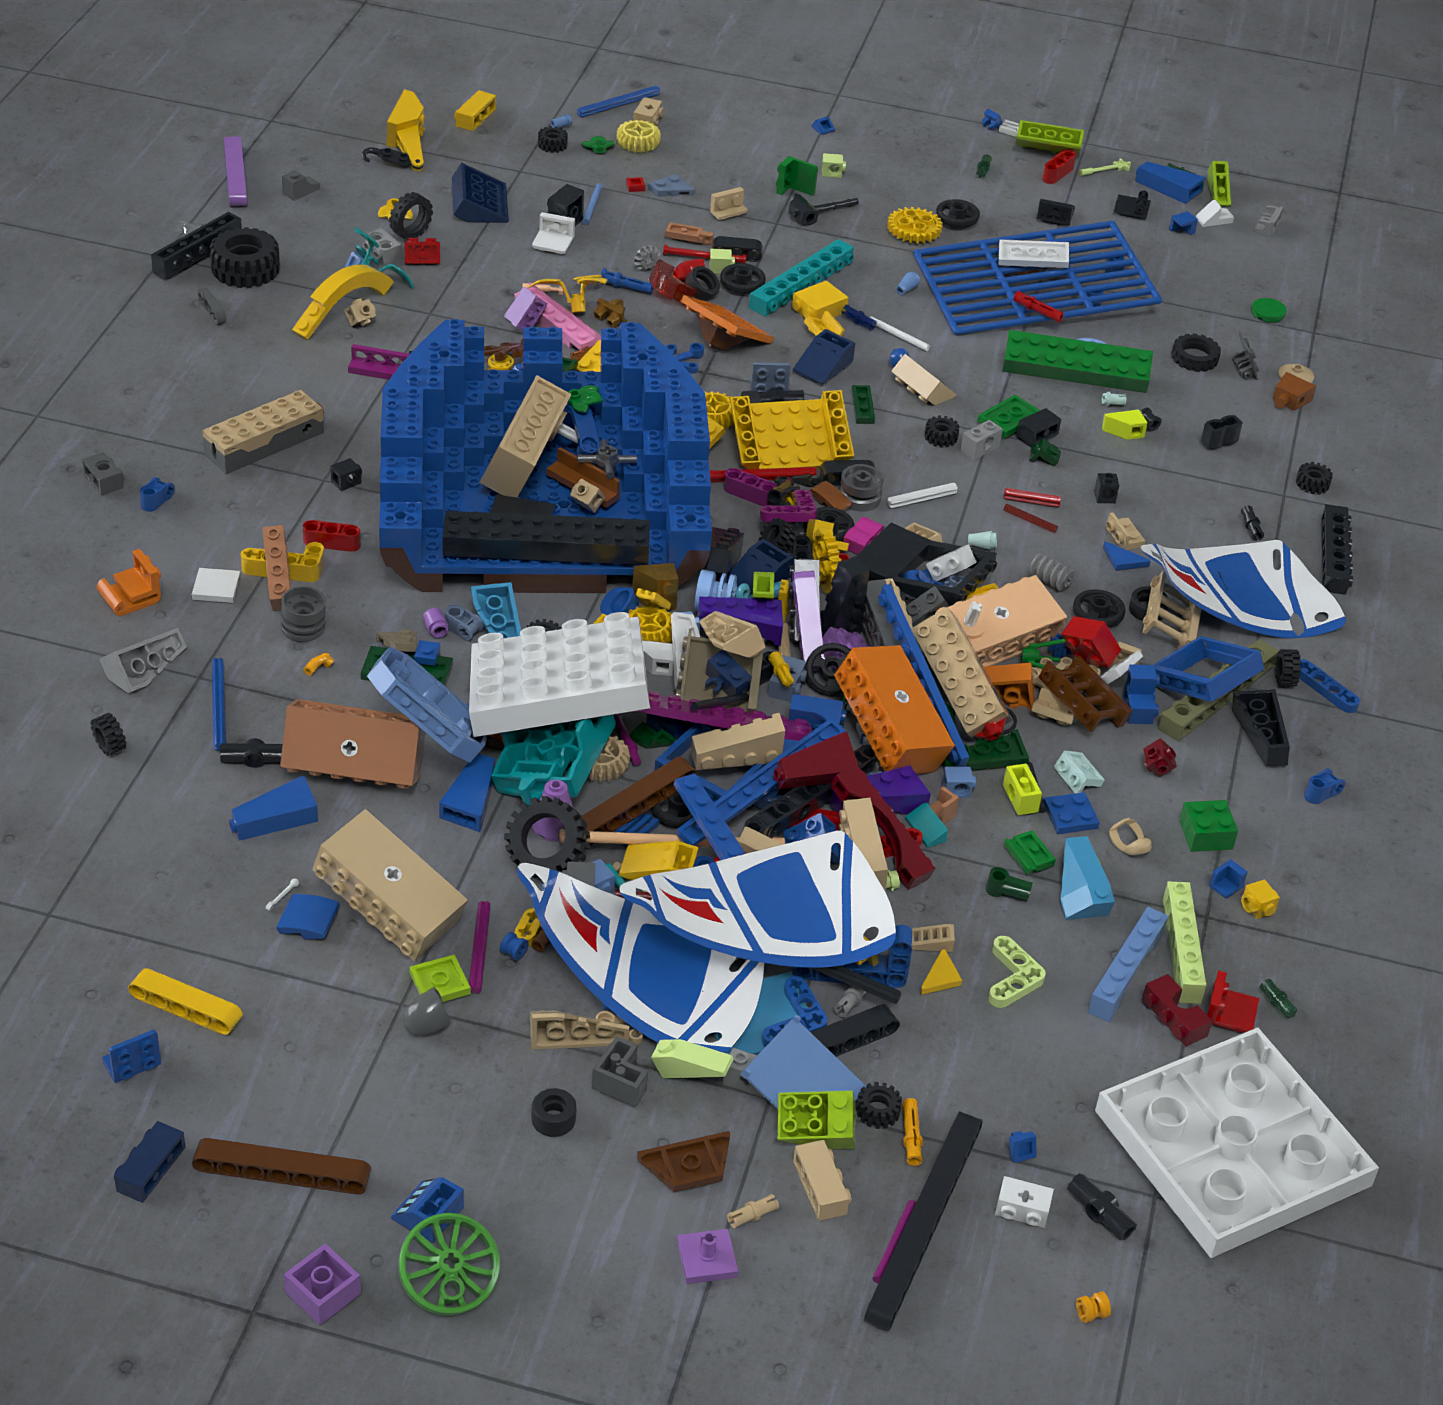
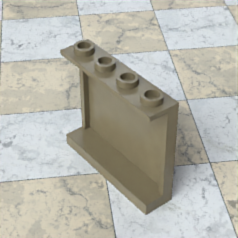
M689 629L688 637L684 636L682 649H686V654H681L680 666L684 667L683 672L679 671L678 684H681V690L677 689L676 696L681 697V700L690 701V699L702 701L728 696L722 690L718 695L714 696L712 692L716 687L713 685L707 689L705 688V682L709 679L705 674L707 660L722 649L715 647L709 638L691 636L692 629ZM763 649L759 651L760 653L757 656L751 658L726 651L752 676L750 690L747 692L749 695L748 701L723 706L729 709L740 707L745 712L753 713L757 709Z

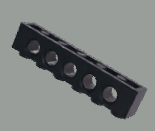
M227 212L151 254L153 273L163 279H167L204 257L209 256L210 245L220 233L223 234L227 230H234V228L242 229L241 218Z
M1325 504L1321 517L1322 585L1330 593L1346 595L1348 587L1351 588L1353 584V576H1350L1353 569V564L1351 563L1353 552L1350 551L1352 547V539H1350L1352 517L1348 513V507Z

